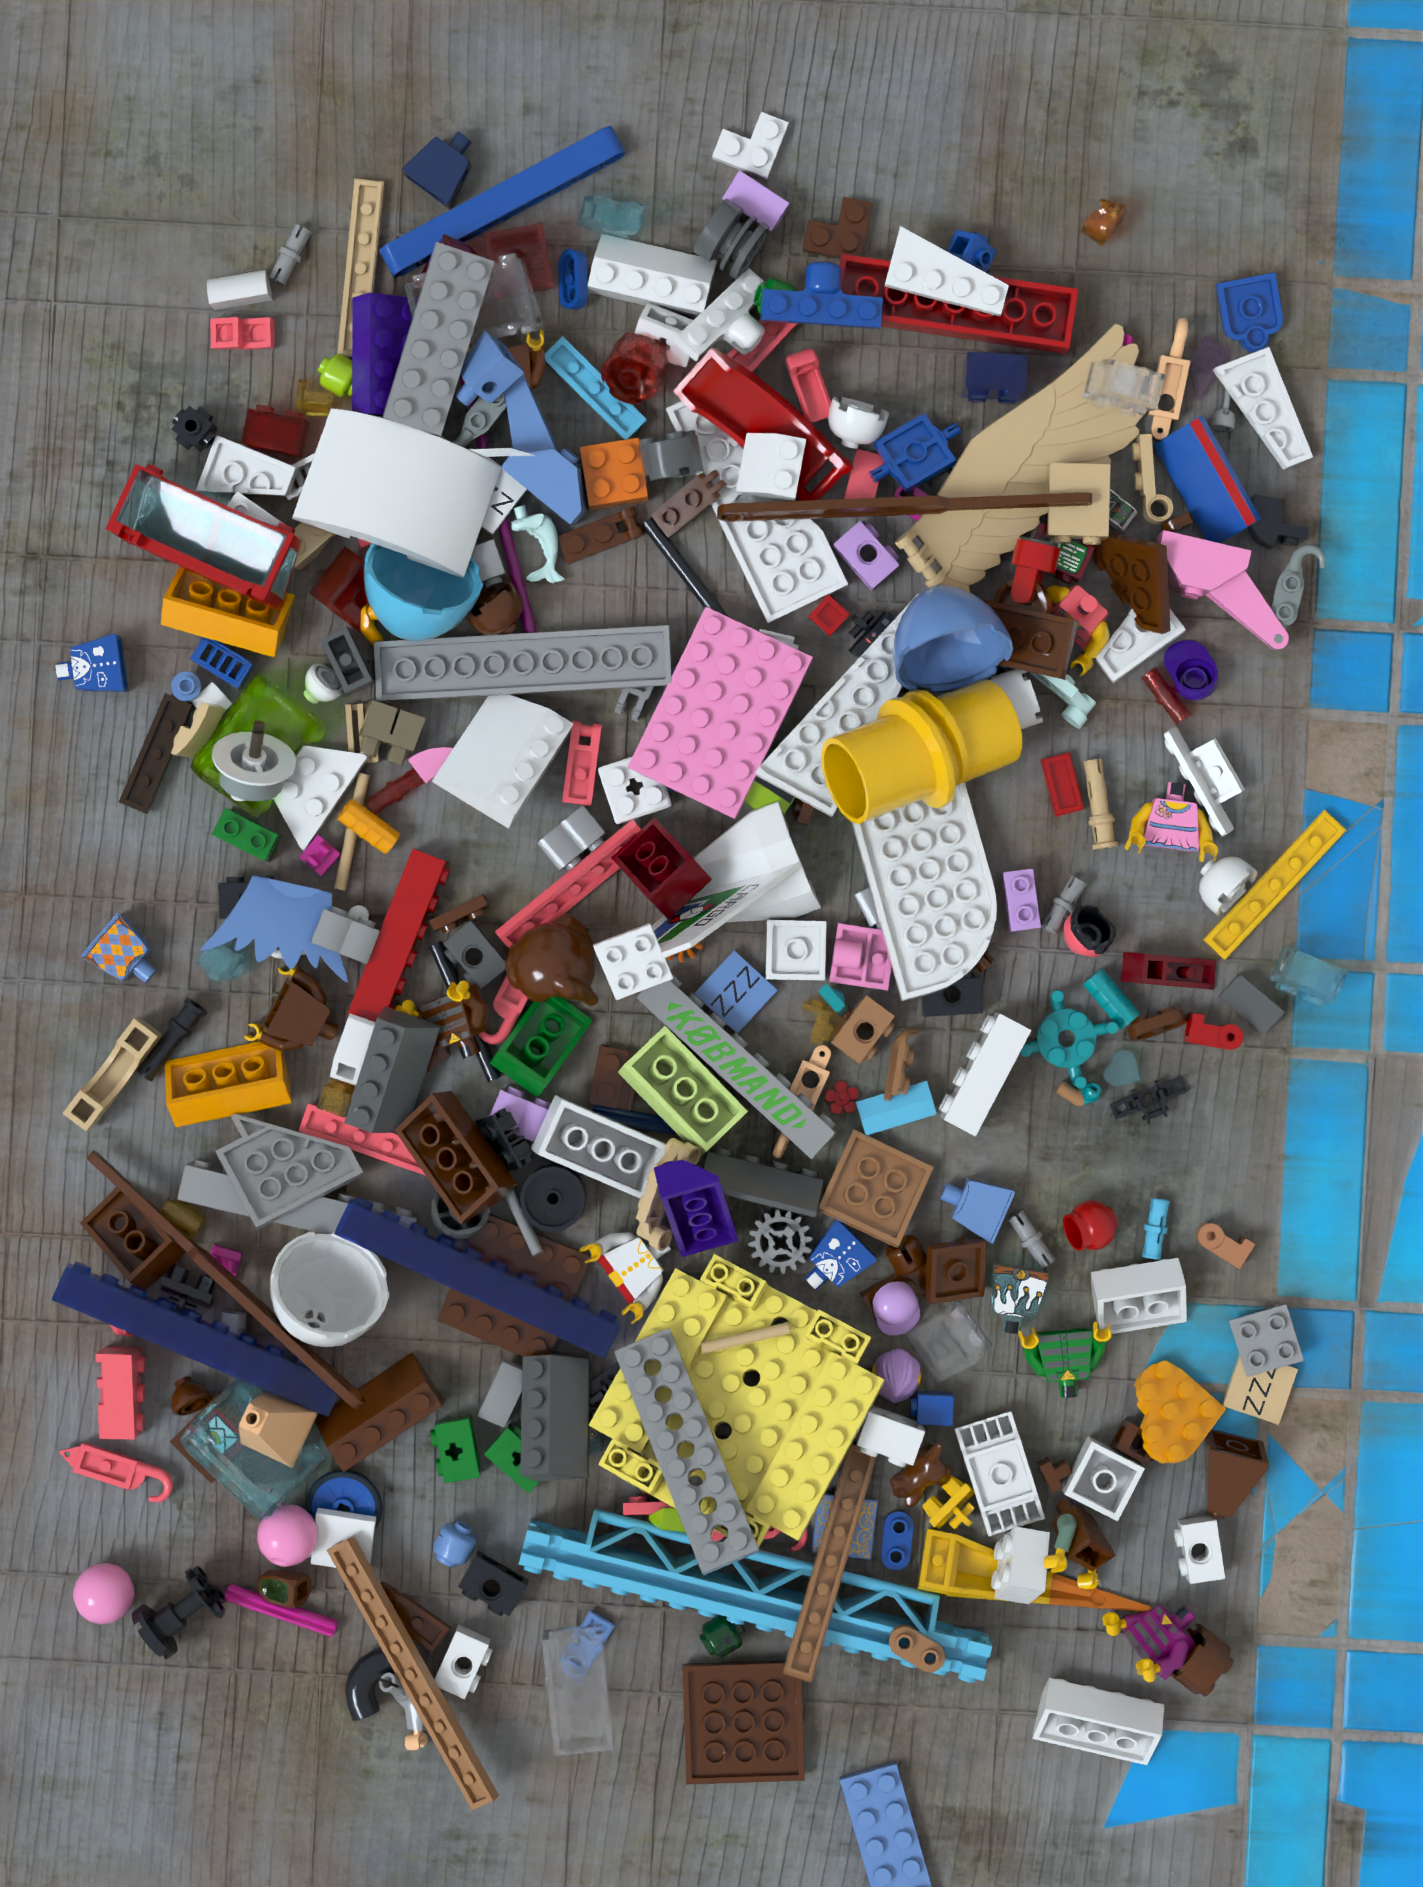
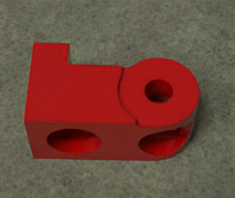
M1188 1013L1183 1041L1226 1050H1234L1242 1044L1243 1032L1238 1026L1229 1023H1223L1219 1026L1204 1023L1205 1015Z

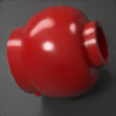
M1088 1200L1077 1204L1071 1213L1063 1218L1065 1235L1071 1246L1077 1251L1084 1249L1099 1250L1108 1246L1114 1239L1115 1231L1118 1227V1220L1112 1208L1106 1207L1097 1200Z

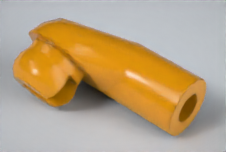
M367 604L361 610L360 631L369 643L374 646V642L383 641L384 637L375 626V620H378V618L374 615L371 606Z

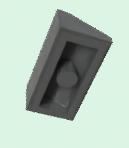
M1237 974L1218 996L1263 1035L1285 1014L1284 1010L1241 974Z

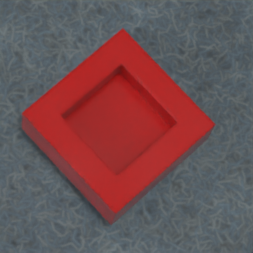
M827 595L811 612L808 618L830 637L850 614L830 595Z

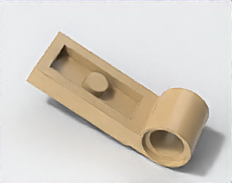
M1140 434L1136 438V443H1132L1133 461H1138V472L1134 473L1135 491L1140 490L1145 520L1150 524L1159 525L1172 515L1173 503L1165 495H1156L1152 434ZM1159 502L1164 506L1165 515L1163 517H1156L1152 514V503Z

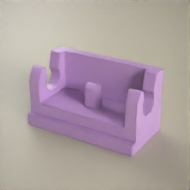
M740 170L722 197L723 200L727 198L743 208V213L747 216H755L757 218L756 222L759 224L762 222L770 227V231L777 228L792 205Z

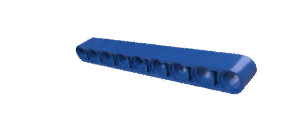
M604 127L389 242L379 252L393 278L403 276L430 261L435 242L455 248L616 162L626 152L613 127Z

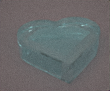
M1127 1050L1117 1051L1113 1055L1112 1063L1107 1065L1103 1071L1104 1080L1112 1086L1140 1082L1135 1056Z

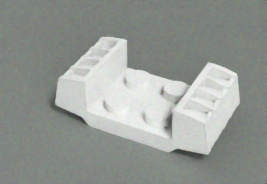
M1011 1411L954 1429L988 1536L1013 1529L1015 1526L1020 1527L1045 1519Z

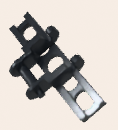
M1180 1076L1162 1084L1155 1080L1154 1087L1137 1094L1135 1089L1130 1090L1131 1096L1109 1104L1115 1120L1137 1111H1143L1144 1116H1142V1120H1146L1148 1124L1151 1123L1150 1119L1163 1114L1165 1117H1168L1167 1111H1169L1168 1106L1164 1107L1163 1102L1188 1092L1183 1078ZM1179 1082L1181 1090L1173 1093L1170 1090V1085ZM1162 1088L1167 1089L1166 1096L1164 1095ZM1146 1092L1152 1093L1154 1097L1153 1101L1149 1104L1143 1101V1095ZM1134 1100L1136 1108L1133 1109L1129 1106V1101ZM1159 1103L1160 1109L1147 1113L1146 1107ZM1125 1104L1126 1111L1117 1114L1115 1107Z

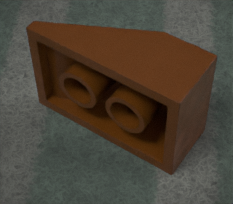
M117 1187L80 1222L129 1283L143 1291H146L186 1252Z

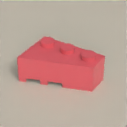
M106 1346L96 1353V1362H101V1377H97V1388H101L100 1403H98L99 1439L135 1440L140 1435V1432H143L145 1429V1414H141V1402L145 1401L146 1386L141 1384V1373L146 1371V1355H142V1347Z

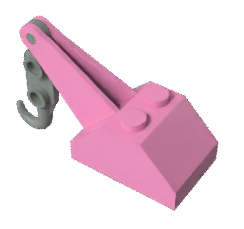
M1165 530L1156 536L1155 543L1167 546L1168 581L1174 590L1181 591L1180 596L1198 600V597L1206 595L1272 650H1280L1289 642L1286 627L1291 625L1297 618L1304 589L1301 568L1303 557L1307 554H1314L1319 559L1320 568H1324L1326 563L1325 555L1320 548L1308 544L1298 547L1293 552L1289 564L1277 579L1270 608L1245 571L1248 568L1251 550Z

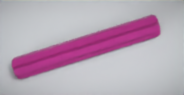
M233 1584L227 1587L224 1599L228 1602L330 1637L335 1634L338 1626V1621L300 1607L288 1608L270 1603L259 1593Z

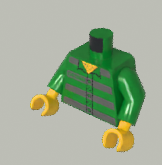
M1097 1321L1093 1322V1333L1089 1327L1036 1332L1035 1328L1032 1327V1334L1027 1337L1023 1336L1022 1331H1019L1018 1336L1023 1346L1025 1360L1038 1376L1045 1377L1047 1382L1059 1383L1061 1398L1078 1396L1076 1380L1089 1379L1090 1372L1096 1370L1105 1352L1106 1343L1111 1338L1110 1323L1107 1322L1105 1329H1098Z

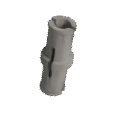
M294 225V229L285 246H281L278 251L280 256L271 274L268 276L270 279L286 286V282L295 264L300 263L302 259L300 255L309 237L312 235L311 231L305 227L301 228V225Z
M1070 876L1059 897H1055L1052 901L1054 905L1041 924V928L1057 936L1066 918L1074 911V906L1087 887V884L1074 876Z
M1023 1209L1015 1213L1017 1217L1012 1215L1007 1219L1021 1238V1245L1023 1248L1027 1247L1040 1269L1048 1266L1046 1261L1050 1263L1055 1261V1256L1052 1255L1041 1238L1043 1236L1040 1230L1036 1231Z

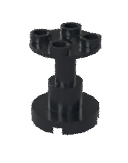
M199 1566L193 1569L189 1568L185 1572L186 1579L193 1592L176 1605L169 1602L155 1612L149 1606L142 1604L131 1613L134 1625L139 1622L142 1626L138 1630L141 1638L159 1657L163 1655L165 1660L178 1651L174 1635L187 1626L186 1619L194 1612L205 1606L210 1613L218 1618H222L225 1615V1608L222 1604L226 1600L223 1593L217 1587L213 1589L206 1581L208 1580L207 1575Z

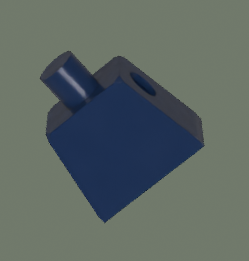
M458 131L449 144L436 136L402 168V172L406 178L450 210L472 167L470 161L463 156L472 142Z

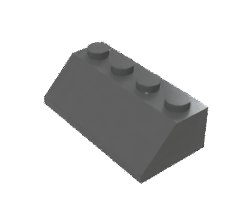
M386 1006L383 1008L376 1019L345 1118V1124L371 1133L395 1132L394 1130L415 1109L441 1028L440 1025Z
M715 1146L714 1151H707L703 1169L719 1177L724 1195L816 1218L823 1178L817 1177L818 1171L801 1167V1171L797 1172L789 1170L790 1165L787 1163L773 1160L772 1165L761 1163V1157L746 1153L743 1154V1158L732 1156V1150Z
M557 1355L523 1357L521 1476L531 1481L589 1478L590 1359Z

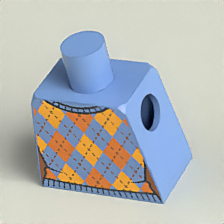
M116 913L81 955L83 959L121 981H126L134 973L144 983H147L157 971L145 960L153 950L152 947L123 913Z

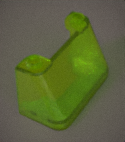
M258 674L251 680L220 721L211 738L194 756L190 765L191 770L202 781L256 819L260 813L263 814L269 809L272 799L264 801H236L220 786L218 781L219 770L212 760L213 747L217 741L232 733L252 732L253 723L255 721H262L265 723L264 734L283 741L296 754L303 743H317L323 737L325 727L328 724L263 674Z

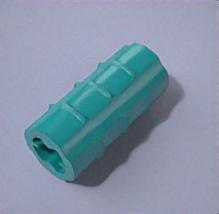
M1100 968L1083 983L1091 996L1094 997L1100 1007L1105 1010L1110 1019L1120 1029L1126 1027L1140 1015L1132 1001L1125 996L1103 968Z

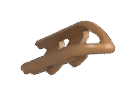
M909 1027L905 1029L893 1042L884 1100L891 1101V1096L906 1095L909 1089L910 1079L905 1077L904 1070L905 1066H911L914 1050L909 1049L910 1045L907 1044V1040L910 1036L920 1032L917 1028Z

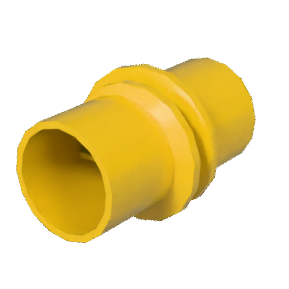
M981 679L937 697H934L928 691L913 690L901 698L894 697L887 700L879 708L875 721L827 739L823 743L821 751L822 771L826 786L834 803L841 813L853 823L862 824L920 800H923L930 807L940 809L947 806L953 800L957 785L1013 764L1018 760L1022 751V731L1018 716L1010 699L1002 688L991 680Z

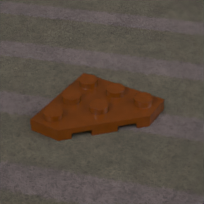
M1109 532L1106 540H1101L1099 545H1093L1095 547L1093 551L1095 564L1100 571L1105 570L1113 581L1111 587L1122 603H1128L1137 615L1134 620L1140 629L1159 634L1171 631L1167 546Z

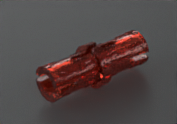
M1154 667L1141 677L1157 698L1155 702L1164 707L1175 722V725L1191 715L1190 711L1187 710L1175 694L1177 691L1174 686L1171 688L1157 670V667Z
M413 767L393 782L391 780L386 783L387 786L365 799L372 812L377 815L396 801L399 803L404 800L402 797L424 784V781Z

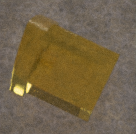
M298 380L296 411L299 416L328 417L331 408H337L334 393L308 391V380Z

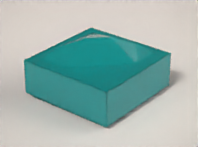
M827 984L819 989V994L838 1016L842 1017L849 1011L845 1005L844 994L841 991L829 987Z

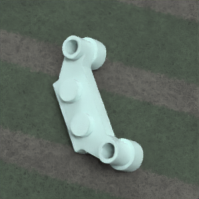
M998 665L1001 669H1003L1006 672L1014 669L1011 667ZM1029 672L1068 704L1061 715L1072 726L1080 729L1087 721L1086 716L1095 706L1096 702L1087 694H1081L1078 691L1079 689L1074 686L1075 681L1067 674L1065 680Z

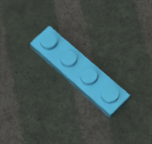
M563 336L545 353V362L623 440L630 439L647 422V419Z

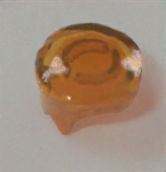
M1100 199L1101 208L1093 211L1090 217L1086 219L1081 232L1100 247H1103L1120 228L1126 211L1125 203Z

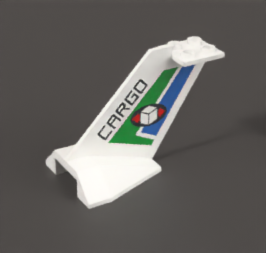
M778 801L750 811L693 857L712 880L669 920L663 915L652 926L651 923L593 944V948L616 1000L673 979L665 957L692 948L726 922L792 919L821 908L810 880L808 881L789 833L788 824Z

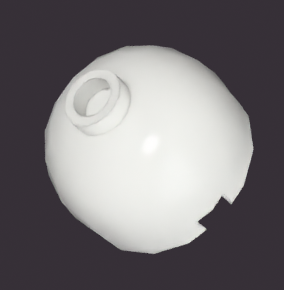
M833 397L829 409L828 422L833 434L842 439V445L858 449L859 444L873 443L882 435L889 413L881 409L880 414L873 412L874 405L842 397L841 402H839L837 397Z
M1230 856L1223 857L1217 862L1210 860L1200 871L1203 877L1199 883V893L1206 906L1219 916L1220 910L1223 913L1226 912L1247 891L1244 888L1246 881L1249 880L1253 883L1258 873L1241 858Z

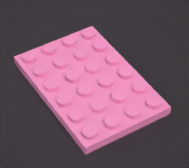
M705 607L671 677L672 683H668L628 765V769L736 820L755 781V772L764 762L807 674L813 657Z

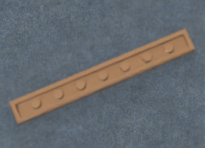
M851 1444L845 1455L782 1674L810 1683L816 1670L876 1457L862 1453L860 1451L861 1447Z

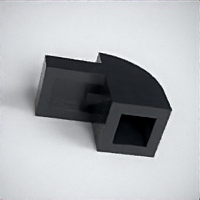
M1256 494L1250 497L1261 518L1258 522L1247 527L1250 536L1257 544L1271 550L1276 546L1277 539H1281L1280 544L1287 546H1298V542L1302 543L1307 540L1308 527L1280 523L1284 499Z

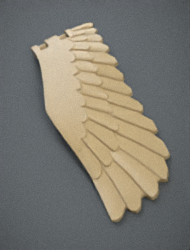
M1114 324L1068 370L973 437L937 495L956 498L1048 494L1049 479H1047V472L1050 463L1110 464L1111 459L1108 456L1125 448L1139 435V429L1136 427V424L1148 411L1151 402L1149 395H1143V391L1150 378L1149 371L1146 367L1134 368L1139 353L1138 346L1132 343L1123 346V327ZM1048 507L947 511L941 514L921 515L910 529L895 541V544L900 550L904 549L908 554L907 560L917 573L921 572L927 579L924 583L928 588L936 585H950L970 592L969 585L985 577L984 570L1001 563L999 555L1013 551L1017 539H1020L1019 536L1035 529L1040 524L1039 517L1048 513ZM915 537L922 543L918 548L913 543ZM933 561L939 567L937 571L930 565Z

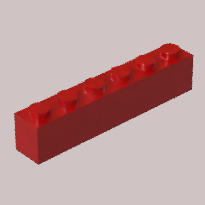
M412 848L369 961L348 1010V1015L351 1013L376 1022L377 1017L385 1006L396 1009L395 1006H392L395 995L401 996L407 979L402 977L406 967L412 968L418 953L414 951L417 939L423 940L429 925L424 923L428 912L434 913L439 901V896L435 895L439 884L445 885L449 876L450 869L446 868L447 861Z

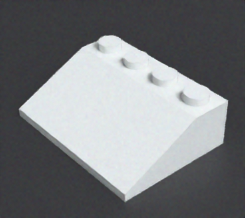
M512 695L488 696L432 782L509 829L568 738L573 723L547 707Z

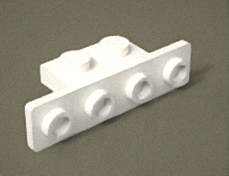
M1175 726L1164 733L1166 738L1165 745L1169 752L1177 757L1180 763L1179 769L1186 780H1190L1195 789L1194 796L1197 802L1204 806L1210 815L1208 819L1211 827L1216 832L1219 831L1223 837L1230 833L1234 827L1220 803L1239 794L1245 788L1216 738L1190 751L1180 731Z

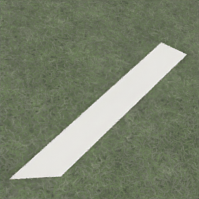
M513 448L467 449L481 457L535 456Z

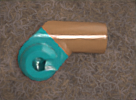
M1062 1081L1055 1093L1075 1106L1080 1107L1096 1102L1102 1091L1097 1083H1089L1080 1089L1074 1088L1067 1082Z

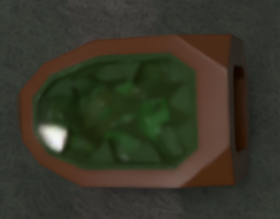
M284 1569L268 1570L258 1579V1591L270 1603L288 1608H297L304 1604L309 1597L311 1579L302 1572H292Z

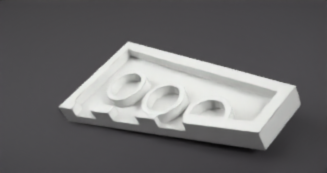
M901 226L885 282V287L999 317L1001 316L1009 285Z
M1269 347L1213 369V372L1283 470L1313 458Z

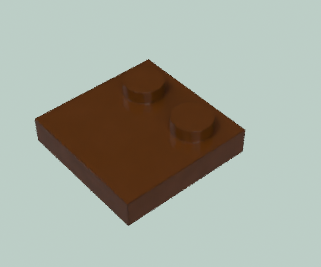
M982 1237L927 1245L925 1300L930 1305L984 1296L986 1241Z

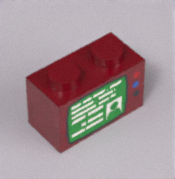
M1040 523L1033 539L1053 543V539L1046 538L1048 526ZM1071 539L1070 544H1057L1061 551L1055 571L1056 579L1070 585L1072 581L1078 583L1081 580L1095 549L1091 545L1083 544L1078 539Z

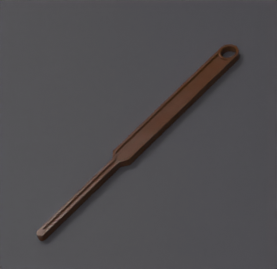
M1092 493L956 498L936 495L729 503L717 507V518L725 522L925 515L960 510L1092 505Z
M93 1150L87 1160L188 1252L191 1259L346 1403L355 1409L361 1407L365 1402V1398L349 1381L309 1344L291 1335L282 1326L276 1314L206 1249L197 1245L98 1152Z

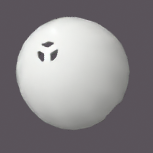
M335 1231L332 1234L308 1232L286 1244L276 1257L270 1278V1294L274 1312L282 1326L291 1335L303 1342L321 1347L344 1345L371 1329L384 1312L389 1298L386 1269L378 1256L366 1244L352 1236ZM309 1313L312 1314L311 1318H305ZM318 1315L323 1319V1322L317 1319Z

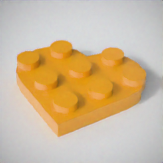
M1161 1361L1146 1367L1139 1373L1134 1383L1136 1396L1139 1401L1137 1406L1145 1415L1140 1425L1144 1440L1142 1445L1149 1456L1159 1463L1175 1464L1188 1459L1226 1410L1222 1404L1188 1374L1168 1361Z

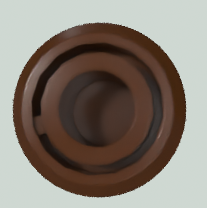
M183 1377L174 1383L175 1390L171 1397V1409L173 1414L179 1416L189 1415L203 1409L210 1402L212 1396L202 1384L192 1381L191 1377Z

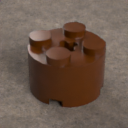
M1195 1624L1198 1629L1193 1631L1191 1628H1188L1186 1630L1193 1638L1194 1645L1188 1651L1184 1665L1174 1670L1170 1676L1192 1693L1201 1694L1206 1697L1214 1689L1215 1682L1220 1675L1227 1673L1231 1669L1234 1660L1230 1657L1231 1650L1229 1645L1203 1625Z

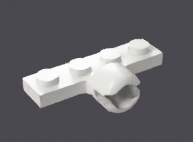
M748 268L677 335L674 343L696 362L720 340L727 341L740 354L746 355L759 344L765 333V328L749 314V311L755 306L753 301L756 289L764 281Z

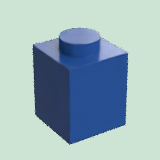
M916 1391V1398H911L910 1416H915L917 1425L953 1426L954 1396L952 1392Z

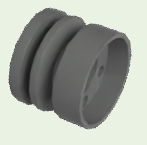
M726 198L704 227L694 246L693 252L709 263L719 253L722 254L723 258L719 269L724 272L734 262L729 275L736 280L753 264L759 255L770 227L762 222L753 232L752 230L757 221L755 216L750 217L742 225L739 222L743 214V208Z

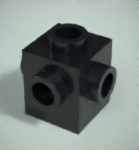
M190 406L186 410L181 409L172 421L174 426L171 430L178 435L175 440L187 450H190L192 446L199 452L204 447L208 448L217 435L216 431L218 430L211 422L214 417L201 407L197 411ZM194 422H196V423H197V428H196V430H194V431H192V432L188 431V429L191 427V425H192Z

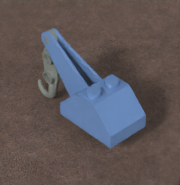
M523 373L492 403H488L479 397L465 416L461 434L456 440L450 442L464 448L470 441L488 432L507 408L513 449L535 456H509L501 468L570 525H577L588 511L583 468L578 465L581 459L568 449L563 448L562 451L558 449ZM442 431L441 436L438 437L445 439Z

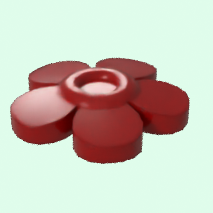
M838 1081L834 1085V1090H827L824 1096L825 1100L829 1103L834 1102L830 1105L831 1113L835 1115L840 1114L842 1107L846 1113H852L856 1109V1104L850 1100L858 1098L857 1089L851 1087L846 1091V1083Z

